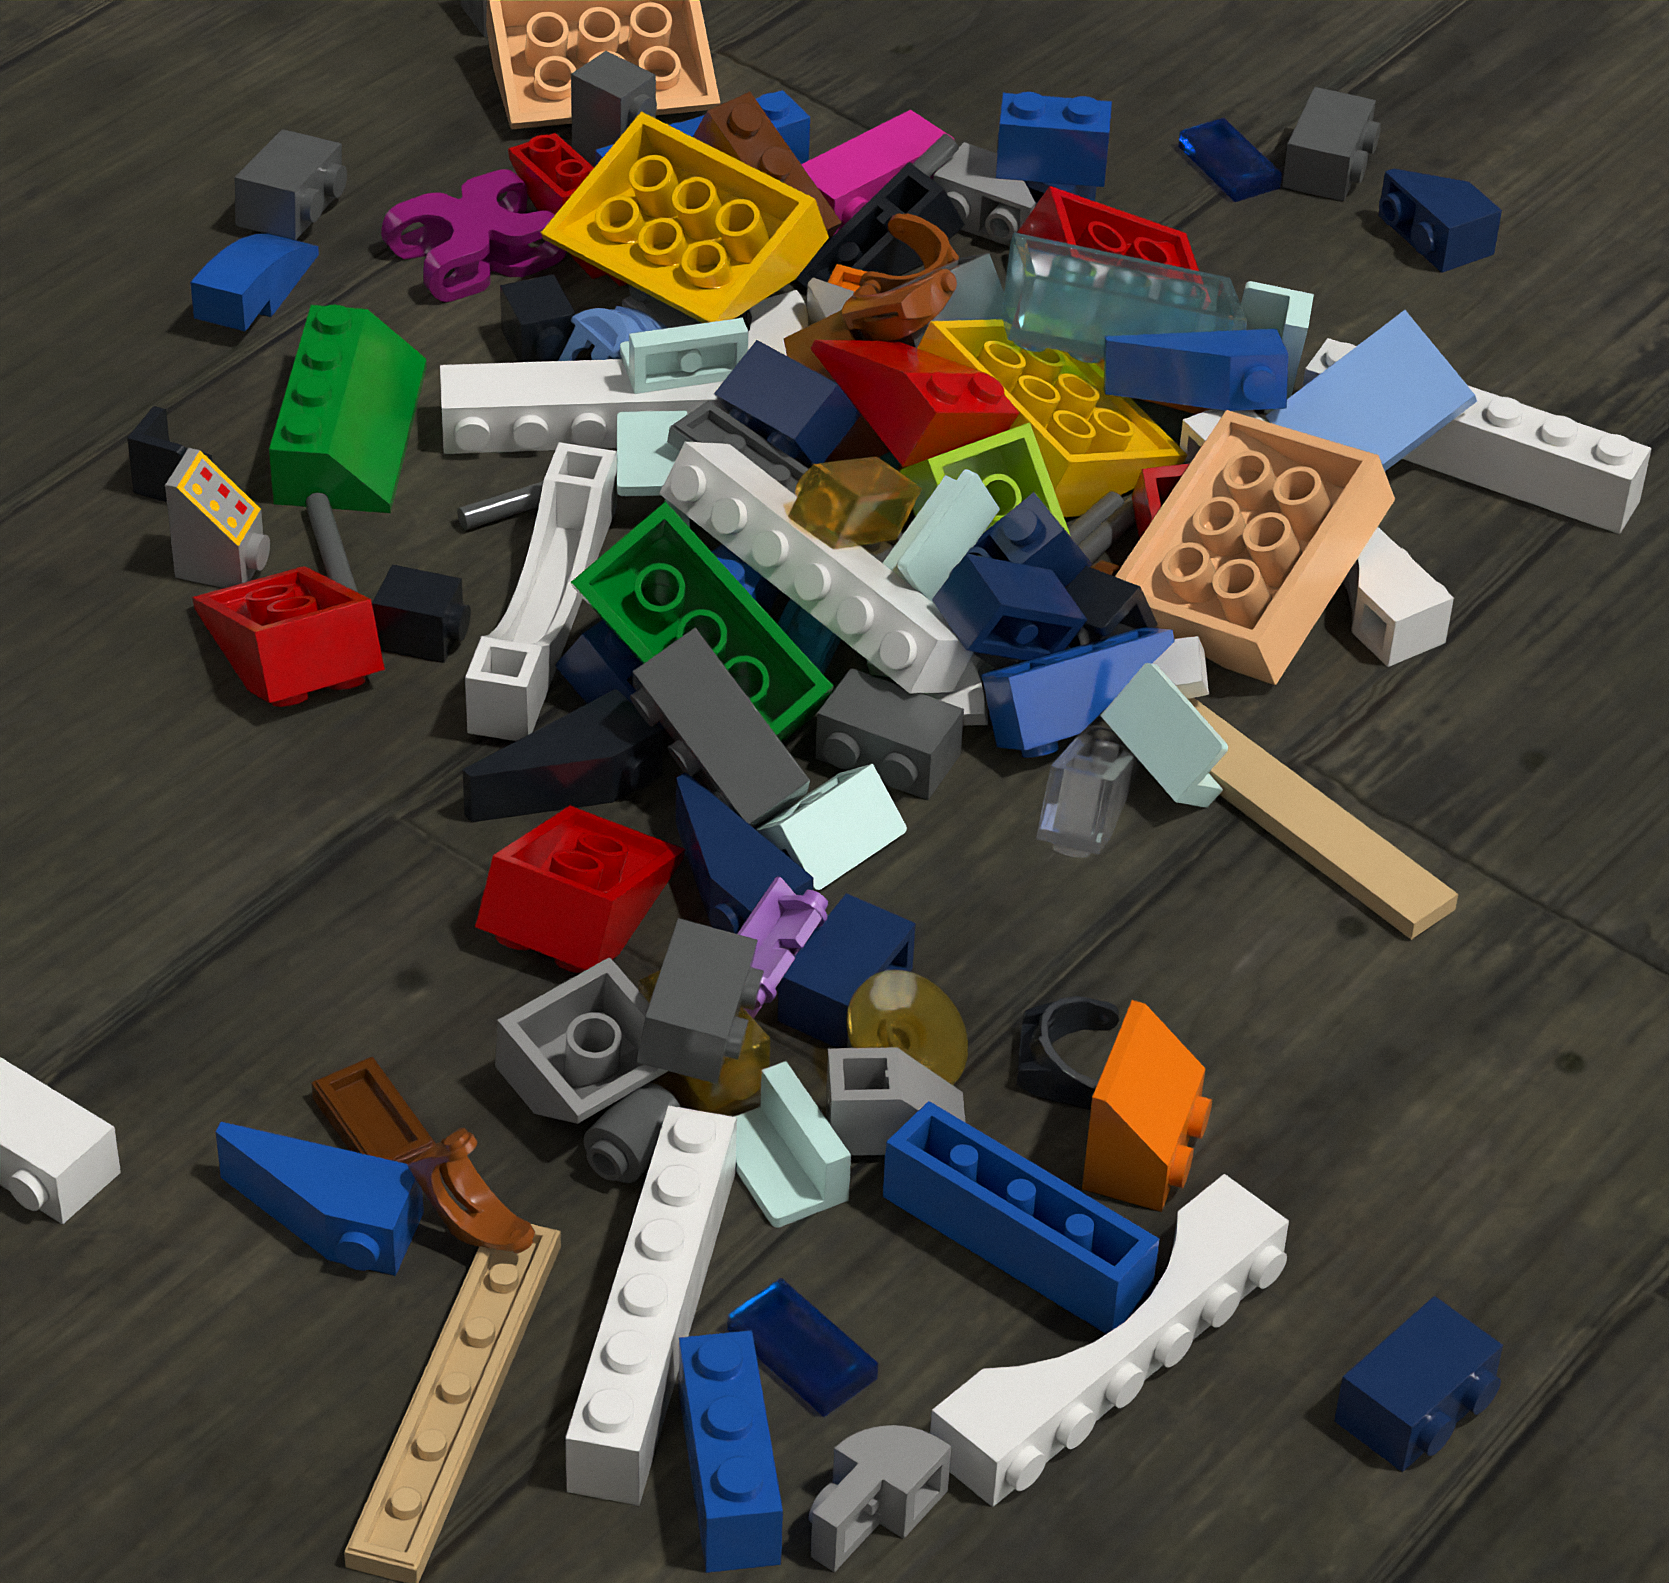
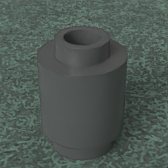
M649 1082L614 1102L584 1135L587 1160L592 1169L598 1175L610 1181L635 1182L650 1166L668 1106L680 1107L675 1097L662 1086Z

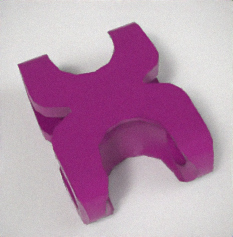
M508 169L496 170L467 180L461 186L462 198L460 199L444 193H427L399 203L386 213L381 228L383 241L397 256L403 259L426 256L423 267L424 286L436 299L443 302L455 301L486 290L491 284V271H496L508 277H525L554 266L567 253V251L548 241H545L538 247L528 246L529 243L543 238L541 231L555 214L547 210L524 214L527 207V186L516 173ZM507 191V195L500 202H497L501 194ZM420 222L424 224L423 227L401 235L402 231L413 223ZM455 268V271L448 278L444 279V276L451 269Z

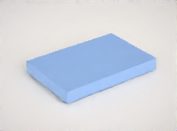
M1404 310L1287 399V408L1274 409L1265 417L1272 424L1377 454L1384 471H1386L1475 404L1477 399L1463 379L1407 311Z

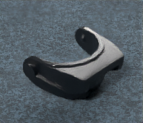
M1073 996L1025 1010L1022 1020L1017 1085L1036 1096L1091 1110L1092 1097L1099 1081L1080 1074L1065 1064L1052 1044L1063 1036L1080 1030H1111L1115 1028L1119 1022L1118 1008L1108 1001Z

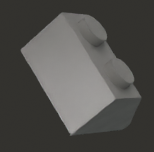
M610 957L497 1020L495 1067L534 1114L578 1124L667 1072V1070L637 1063L645 1016L650 1003Z

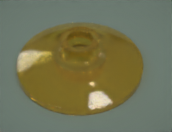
M887 970L871 976L857 988L850 1000L847 1011V1030L852 1048L897 1047L951 1085L959 1079L968 1057L967 1033L957 1008L938 986L928 979L909 971Z

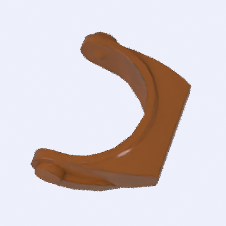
M895 214L888 223L890 234L914 249L922 260L925 270L906 276H892L869 271L862 275L859 286L870 284L875 288L877 294L887 292L958 260L959 256L951 247L948 237L937 226L912 214Z
M940 269L914 283L877 294L872 285L867 284L859 287L845 302L842 308V316L849 330H860L868 341L898 340L921 329L943 310L957 287V280L955 275L948 269ZM895 311H897L898 313L886 317L873 318V316Z
M459 1128L407 1165L451 1234L457 1239L474 1246L513 1251L514 1253H521L532 1245L535 1236L532 1225L513 1214L496 1197L467 1155L475 1149L478 1141L465 1128ZM441 1176L443 1178L444 1183L455 1196V1198L463 1206H465L467 1210L463 1211L455 1203V1201L448 1195L442 1183Z

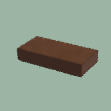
M373 1056L311 1082L314 1101L350 1151L409 1164L436 1144Z

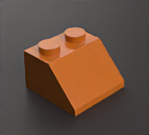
M1131 1001L1092 1097L1082 1189L1162 1212L1171 1186L1183 1188L1186 1183L1194 1148L1187 1145L1191 1136L1202 1139L1209 1120L1212 1099L1202 1097L1206 1068L1155 1013L1142 1002Z

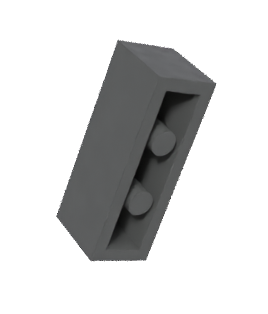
M696 628L633 671L632 686L636 692L630 695L631 701L651 727L660 722L674 742L668 746V750L681 770L691 777L698 773L712 794L754 829L807 793L810 783L809 778Z

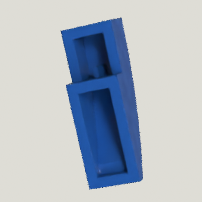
M254 234L237 240L212 258L190 282L194 318L246 331L258 314L272 317L318 257V246L272 234Z

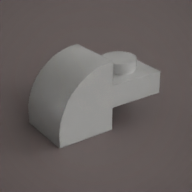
M897 1425L865 1429L843 1440L834 1448L833 1483L828 1484L819 1493L809 1513V1521L812 1523L811 1558L835 1573L879 1524L904 1539L948 1491L952 1446L923 1430Z

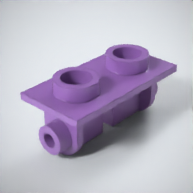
M776 877L738 932V935L758 940L752 967L764 970L754 1010L741 1007L739 1012L749 1022L753 1020L764 1003L773 1001L777 994L776 986L795 959L793 955H796L800 948H803L815 928L823 926L827 920L825 909L828 907V901L820 893L814 890H806L803 896L796 895L781 877Z

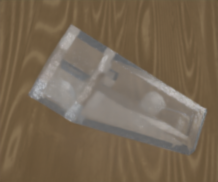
M1089 724L1050 767L1036 839L1053 843V850L1060 854L1079 858L1088 857L1090 853L1099 854L1112 837L1141 765L1138 758L1112 729Z

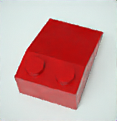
M1049 186L1016 233L1037 305L1050 313L1057 315L1063 313L1081 320L1119 318V309L1129 276L1195 286L1193 309H1199L1203 312L1210 305L1185 232Z
M815 339L810 347L811 351L902 467L917 464L1010 429L1019 415L1018 410L1005 396L1003 386L994 377L899 341Z
M306 566L192 597L194 609L247 690L266 702L271 703L273 706L283 707L299 704L308 699V692L328 686L333 690L354 688L366 681L365 675L385 670L371 599Z
M568 806L493 855L475 927L496 935V940L506 947L517 950L533 949L555 958V963L565 970L582 973L609 957L613 960L621 953L682 862L685 849L576 807Z

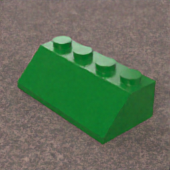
M310 305L269 448L273 502L276 505L306 507L305 501L311 494L323 493L328 497L331 509L391 513L427 369V360L368 309L348 308L341 305Z
M666 501L571 581V586L642 664L696 628L782 743L815 716L832 694L833 685Z

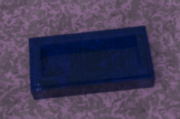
M1225 118L1180 131L1178 147L1234 202L1280 189L1282 173Z
M782 1278L728 1314L727 1330L729 1332L752 1330L756 1356L823 1417L830 1414L878 1379L879 1363Z

